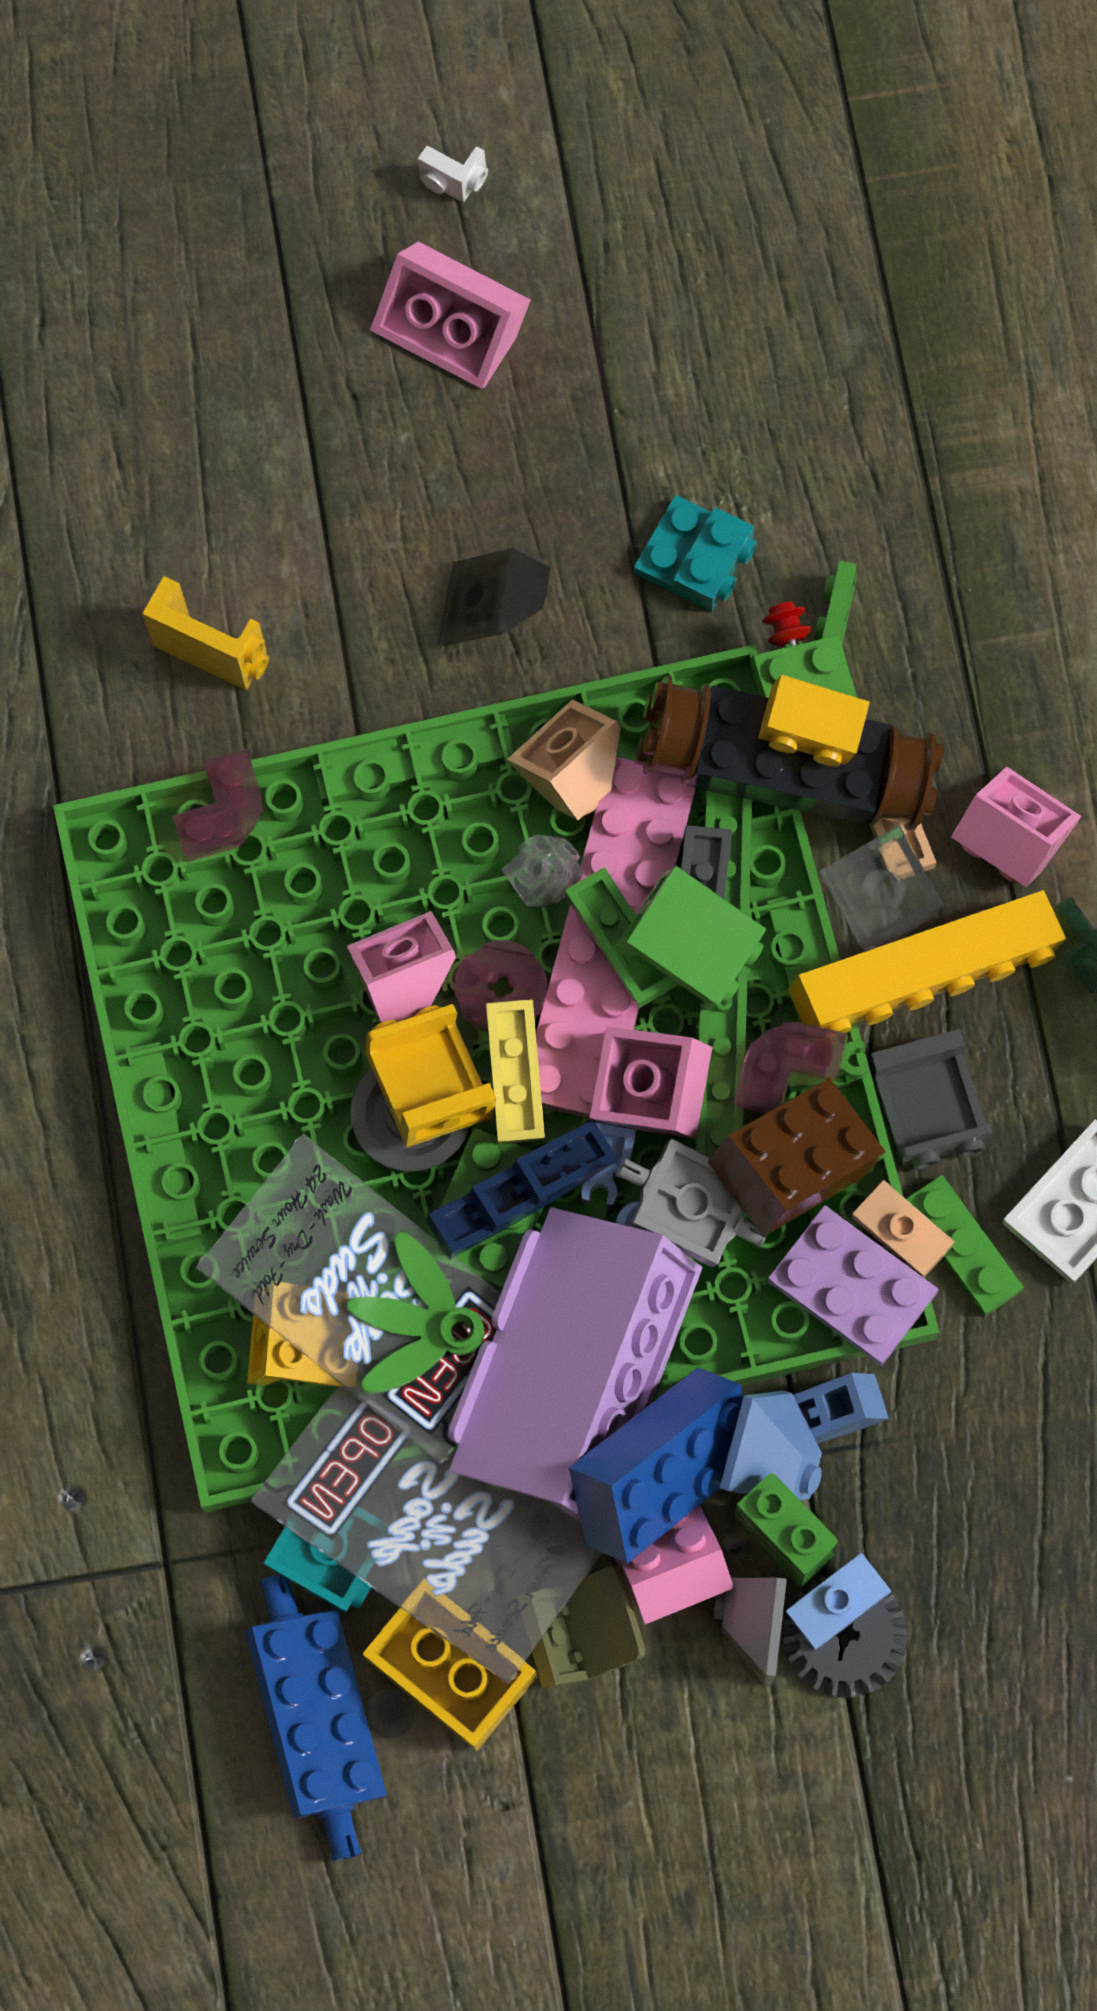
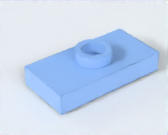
M860 1553L787 1609L785 1613L814 1651H816L889 1595L891 1590L865 1556Z

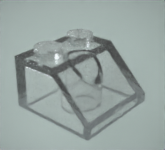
M899 825L820 870L824 881L863 951H869L901 939L917 929L944 906Z

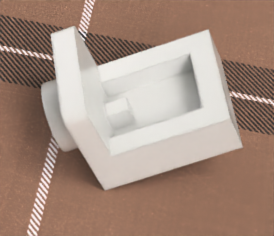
M426 146L418 157L419 175L423 184L435 193L443 194L445 192L463 203L472 190L477 192L481 188L488 174L485 151L477 146L464 165L429 146Z

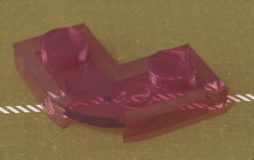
M247 749L204 761L216 803L172 816L187 863L242 845L246 842L245 837L255 828L261 812H263V801Z
M785 1022L783 1026H778L765 1032L755 1042L752 1041L746 1052L734 1098V1105L763 1113H768L783 1105L791 1072L825 1080L830 1078L832 1081L837 1082L848 1039L847 1033L797 1022Z

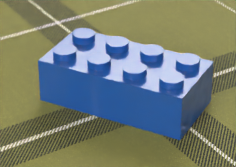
M698 1367L569 1467L585 1545L628 1564L720 1489L743 1401L740 1384Z

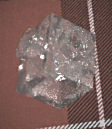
M535 835L522 843L517 850L519 855L501 869L525 905L546 907L552 901L555 903L566 898L565 890L575 885L574 882L585 874L577 862L580 859L579 854L568 840L543 835Z

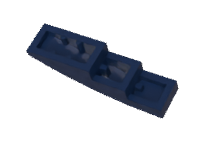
M592 1120L516 1159L512 1167L473 1186L468 1194L429 1213L425 1221L450 1260L570 1192L614 1164L618 1158L595 1121Z

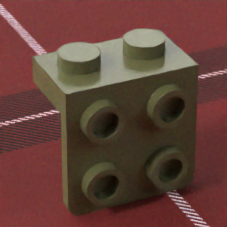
M618 1566L606 1567L563 1587L530 1593L529 1595L534 1597L531 1600H527L531 1597H525V1594L516 1597L519 1602V1609L524 1604H528L527 1608L521 1613L543 1690L585 1683L638 1661L645 1655V1646L621 1568Z

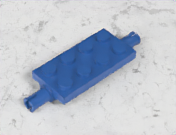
M277 1575L264 1578L259 1581V1584L262 1587L270 1622L253 1626L246 1630L245 1634L293 1819L313 1815L317 1817L318 1821L322 1820L332 1855V1862L340 1861L342 1858L344 1860L362 1854L350 1812L355 1810L354 1806L381 1799L387 1796L338 1609L304 1616L297 1611L291 1584L287 1578L281 1575L279 1578Z

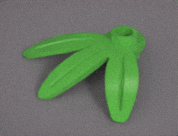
M400 1231L394 1236L396 1253L406 1278L428 1309L408 1302L382 1297L351 1298L346 1302V1308L349 1313L374 1328L401 1336L421 1337V1340L397 1350L376 1365L360 1383L361 1390L366 1394L382 1393L400 1388L427 1372L447 1351L455 1355L472 1353L481 1345L484 1338V1325L479 1315L469 1308H456L454 1296L440 1267L430 1253L405 1231ZM459 1324H464L470 1329L468 1337L463 1340H457L452 1336L453 1328Z

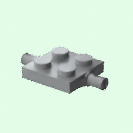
M670 1139L666 1142L657 1164L650 1170L625 1158L620 1165L617 1176L641 1187L640 1202L629 1226L664 1235L684 1253L711 1267L718 1265L727 1243L736 1235L757 1245V1247H761L764 1243L765 1236L761 1234L753 1222L744 1218L745 1211L708 1163L709 1157Z

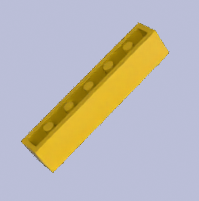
M1042 890L802 973L797 976L788 991L809 1040L824 1034L826 1038L834 1039L852 1030V1024L866 1020L868 1025H873L888 1019L894 1014L892 1010L907 1005L910 1011L922 1008L933 1002V996L948 991L950 996H956L975 986L974 981L988 977L990 982H995L1013 974L1016 971L1014 967L1029 963L1031 968L1046 964L1056 957L1054 952L1066 940V937L1045 891Z

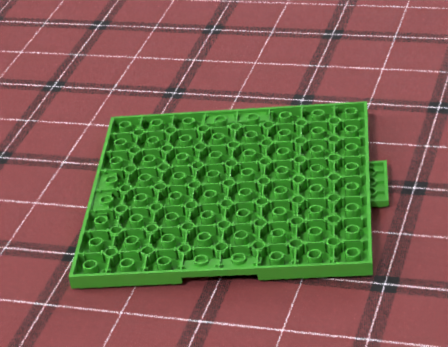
M756 644L53 805L201 1508L205 1513L290 1493L291 1490H287L280 1494H274L263 1486L267 1483L274 1489H280L288 1485L295 1487L365 1395L360 1388L363 1378L392 1353L421 1340V1337L401 1336L383 1331L379 1340H373L369 1336L371 1362L365 1364L362 1353L361 1361L357 1362L356 1384L351 1388L279 1379L266 1386L248 1384L255 1292L253 1296V1290H257V1285L259 1286L260 1281L264 1280L265 1275L272 1277L271 1267L273 1268V1274L276 1272L275 1282H278L282 1273L283 1279L281 1283L313 1287L314 1278H322L323 1269L329 1267L331 1255L339 1254V1248L342 1245L350 1247L349 1240L354 1227L364 1214L370 1212L374 1216V1224L371 1228L368 1226L360 1240L359 1246L364 1244L374 1234L382 1232L389 1240L387 1257L378 1271L370 1274L366 1269L368 1255L372 1254L374 1256L378 1244H375L364 1253H354L356 1256V1266L353 1271H350L347 1266L346 1282L341 1281L338 1275L337 1291L347 1292V1285L350 1281L355 1282L358 1287L356 1276L362 1275L369 1291L371 1281L375 1280L377 1282L378 1294L376 1297H380L384 1291L394 1292V1282L401 1269L395 1249L394 1236L400 1231H405L424 1246L431 1230L425 1219L429 1213L440 1208L474 1127L497 1136L494 1109L492 1119L469 1127L468 1136L464 1139L457 1153L450 1156L443 1165L431 1167L426 1172L410 1171L405 1173L401 1170L387 1169L381 1163L372 1160L359 1145L351 1123V1102L357 1085L371 1069L365 1054L367 1033L380 1024V1021L372 1007L347 946L432 911L452 946L456 958L431 1006L437 1005L442 1008L451 1004L454 1005L457 1011V1028L483 1085L490 1083L493 1090L486 1003L533 999L535 1031L537 1032L570 908V902L565 896V890L577 882L596 811L595 809L591 813L582 816L579 820H576L557 810L507 759L571 700H574L616 720L621 727L616 757L635 761L639 740L641 737L645 738L649 727V722L643 721L645 703L648 694H653L657 682H662L664 676L667 675L672 677L673 684L700 689L703 684H708L710 688L713 685L760 696L750 662L753 655L759 654ZM696 789L687 825L705 827L706 790ZM753 800L749 917L767 930L759 941L764 945L760 955L747 969L743 1127L805 1092H790L785 1043L809 1040V1037L788 989L798 975L840 961L801 811ZM684 839L677 862V867L680 869L682 867ZM678 984V986L639 1009L634 1030L691 1037L699 1041L700 998ZM857 1023L852 1024V1030L846 1034L831 1039L833 1051L841 1050L848 1042L862 1041ZM824 1034L810 1040L824 1039L826 1036ZM865 1053L851 1055L848 1062L855 1067L867 1066L868 1076L862 1079H851L843 1073L835 1074L836 1086L886 1153L864 1178L765 1236L766 1239L761 1247H757V1245L736 1235L727 1243L721 1259L715 1267H711L689 1256L703 1268L653 1402L698 1367L743 1386L866 1356L768 1283L770 1275L824 1205L891 1253L852 1219V1214L883 1180L903 1196ZM542 1107L545 1140L519 1142L516 1144L534 1151L593 1119ZM636 1130L631 1161L650 1170L657 1164L666 1142L670 1139L695 1151L696 1139ZM317 1164L321 1167L320 1181L324 1177L322 1175L323 1172L327 1176L324 1183L318 1181V1168L315 1174L313 1173V1169ZM311 1176L315 1177V1194L312 1193L309 1186H306V1177L308 1179ZM613 1177V1182L617 1187V1202L613 1209L607 1208L608 1192L603 1188L594 1189L591 1192L589 1204H584L582 1201V1187L584 1183L543 1207L534 1230L541 1233L550 1207L616 1223L620 1211L627 1204L640 1202L641 1187L623 1178ZM312 1180L311 1185L314 1191V1181ZM339 1181L343 1182L346 1195L349 1186L352 1187L350 1196L345 1197L341 1186L343 1202L340 1201L339 1195L335 1191L336 1199L340 1205L336 1203L333 1195L334 1188L339 1190ZM295 1190H297L298 1193H301L299 1197L300 1206L303 1205L304 1197L306 1194L308 1198L303 1209L299 1208L297 1201V1211L295 1205L292 1206L291 1212H288L286 1210L287 1216H285L283 1210L284 1221L282 1220L281 1215H279V1220H281V1224L278 1227L276 1226L275 1221L272 1224V1219H275L278 1223L277 1214L278 1212H281L282 1208H285L286 1202H289L292 1205L293 1200L291 1196H293L294 1199L297 1196ZM329 1195L333 1197V1205L330 1207L328 1202H326V1206H323L325 1210L327 1207V1213L322 1210L326 1226H324L321 1212L320 1220L317 1215L314 1219L315 1212L319 1215L318 1209H320L322 1203H325V1199H328ZM745 1212L744 1218L752 1222ZM269 1226L270 1229L265 1234L264 1239L268 1238L272 1234L275 1235L276 1241L273 1247L269 1249V1243L271 1244L273 1237L267 1239L266 1241H263L264 1244L262 1249L260 1248V1241H258L257 1246L259 1247L260 1251H258L257 1254H255V1251L252 1248L255 1257L252 1258L251 1252H249V1256L251 1258L250 1262L248 1257L246 1258V1256L248 1255L247 1251L251 1250V1246H254L255 1250L257 1249V1239L262 1237L265 1228ZM302 1229L306 1234L307 1242H309L310 1236L313 1237V1241L307 1249L303 1250L299 1247L294 1251L291 1245L293 1255L290 1249V1258L286 1251L284 1256L283 1244H285L287 1250L290 1247V1243H293L295 1247L298 1241V1234ZM301 1233L299 1245L304 1247L307 1245L304 1234ZM242 1257H245L247 1259L248 1266L246 1265L244 1259L243 1261H241ZM238 1262H243L244 1272H241L242 1264H239V1278L236 1277V1270L234 1271L232 1276L233 1269L237 1268ZM439 1266L450 1286L455 1301L465 1288L469 1286L496 1308L502 1290ZM379 1273L387 1275L388 1280L386 1283L380 1284L377 1281ZM408 1279L405 1283L404 1290L410 1286ZM414 1292L409 1297L398 1298L400 1301L412 1304L413 1299L416 1298L418 1301L419 1296ZM930 1302L895 1349L937 1340L939 1328L932 1302ZM385 1392L367 1394L416 1428L415 1432L386 1470L456 1453L458 1445L456 1444L453 1448L443 1439L444 1425L442 1422L430 1436L383 1398L382 1395ZM460 1399L445 1417L448 1422V1431ZM489 1484L491 1493L507 1490Z

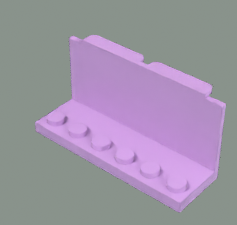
M550 1207L541 1233L529 1229L523 1235L492 1316V1325L497 1329L492 1342L485 1341L481 1345L451 1421L448 1436L452 1442L458 1445L449 1471L453 1474L549 1501L580 1521L569 1467L653 1402L703 1267L664 1235Z

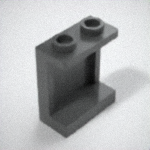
M960 1029L871 1053L869 1067L901 1168L913 1165L914 1170L926 1169L941 1162L940 1157L953 1153H958L960 1158L969 1157L984 1151V1145L990 1143L993 1132L990 1124L986 1125L964 1056L965 1043Z

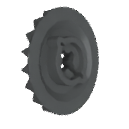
M372 1068L357 1085L351 1102V1123L359 1145L372 1160L381 1163L387 1169L401 1170L405 1173L410 1171L426 1172L431 1167L443 1165L450 1156L458 1152L464 1139L468 1136L469 1127L406 1148Z
M833 1574L821 1576L804 1586L793 1599L789 1608ZM892 1593L852 1622V1631L859 1634V1640H851L848 1646L844 1649L842 1661H838L840 1646L838 1645L839 1638L837 1636H834L814 1651L786 1614L783 1625L784 1649L790 1665L801 1680L818 1692L838 1698L864 1696L886 1684L894 1676L902 1663L907 1649L908 1635L903 1610Z

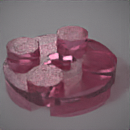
M491 941L484 944L483 948L476 950L471 956L468 954L462 960L455 976V995L463 1017L475 1027L488 1032L486 1003L533 999L535 1019L540 1015L547 995V978L540 962L534 958V954L525 946L512 941ZM499 977L508 978V986L514 988L513 992L505 994L504 998L495 997L494 991L488 989L490 983L495 984L499 981Z

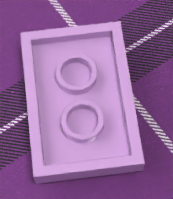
M825 1205L768 1278L769 1284L881 1367L939 1290Z

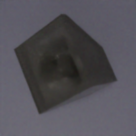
M514 548L453 562L437 644L445 647L503 634L543 609L547 596V585L551 568Z

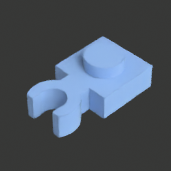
M595 1122L618 1160L583 1184L582 1201L584 1204H589L591 1192L596 1188H603L608 1192L607 1208L613 1209L617 1202V1187L613 1182V1177H618L617 1172L625 1158L631 1161L636 1130Z

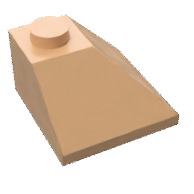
M571 700L507 760L551 805L566 815L579 820L582 816L595 810L598 802L611 791L621 727L616 720Z

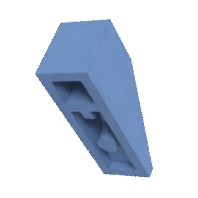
M849 1373L793 1395L817 1443L844 1436L889 1419L875 1374Z

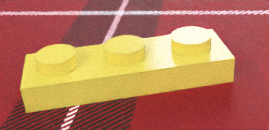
M533 999L486 1003L493 1092L496 1097L495 1117L498 1144L544 1141L545 1134Z

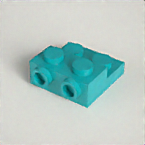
M675 495L636 562L634 574L713 612L719 599L726 602L732 593L737 578L733 575L739 564L747 565L754 554L758 543L753 539L754 526L716 507L710 512Z
M358 1507L334 1540L331 1541L292 1513L263 1565L304 1588V1591L344 1614L350 1605L359 1610L373 1585L366 1581L365 1578L373 1564L380 1561L373 1559L371 1553L376 1549H368L367 1545L371 1541L389 1538L388 1528L390 1525Z

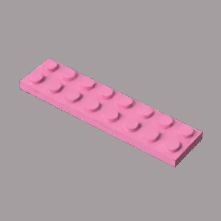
M616 757L611 791L598 802L576 883L605 867L636 915L663 872L677 866L697 788L686 786L687 784L681 782V776L653 770L650 776L644 775L642 765H637L632 760ZM571 904L536 1032L540 1088L543 1108L590 1119L606 1026L634 1030L639 1009Z

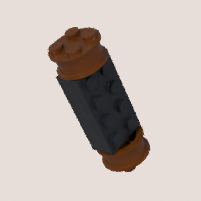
M667 675L664 676L662 682L656 683L653 694H648L644 707L643 721H648L649 727L645 738L641 737L635 757V764L643 766L644 775L650 776L653 770L681 776V782L687 784L686 786L859 824H864L866 821L870 824H876L879 819L903 823L904 829L907 832H913L920 825L923 815H931L934 809L937 790L931 787L934 771L939 770L942 762L944 745L936 743V737L932 733H926L923 738L898 733V728L895 725L865 719L857 754L846 765L840 764V766L833 767L816 762L813 759L814 755L796 750L795 753H785L775 750L769 746V741L758 738L768 697L713 685L710 688L708 684H703L700 689L673 684L672 677Z

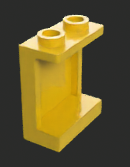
M163 576L142 613L153 646L247 691L253 678L256 680L261 678L269 661V656L266 655L267 650L260 623L250 619L241 636L237 639L203 624L189 616L180 583Z
M453 1004L442 1008L437 1005L426 1007L420 1010L415 1017L400 1022L396 1020L384 1021L367 1033L365 1054L406 1148L492 1119L494 1115L495 1094L490 1083L483 1085L457 1028V1011Z

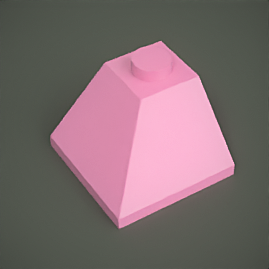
M432 911L347 946L380 1023L387 1020L400 1022L415 1017L420 1010L431 1006L456 958L452 946Z

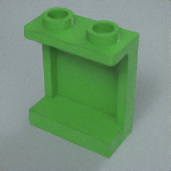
M674 866L663 872L615 949L628 958L638 955L700 998L699 1006L707 1011L719 1006V1004L725 1006L732 999L740 985L735 979L743 966L749 968L760 955L764 945L759 941L767 929L682 869Z
M768 1474L737 1504L734 1522L800 1590L835 1557L831 1550L837 1545V1538L775 1474Z

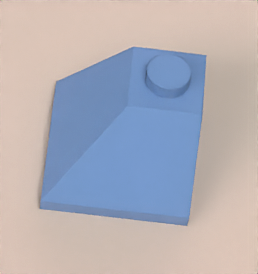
M783 1390L744 1396L720 1485L721 1489L748 1494L768 1474L773 1473L800 1501L810 1499L811 1494L816 1491L822 1474L819 1467L822 1452L792 1393Z

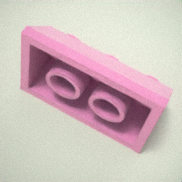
M418 241L397 254L370 331L483 389L515 341L531 300Z

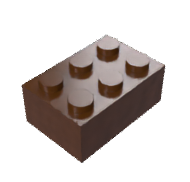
M828 1078L728 1135L708 1160V1163L761 1234L766 1236L864 1178L886 1151L832 1080Z

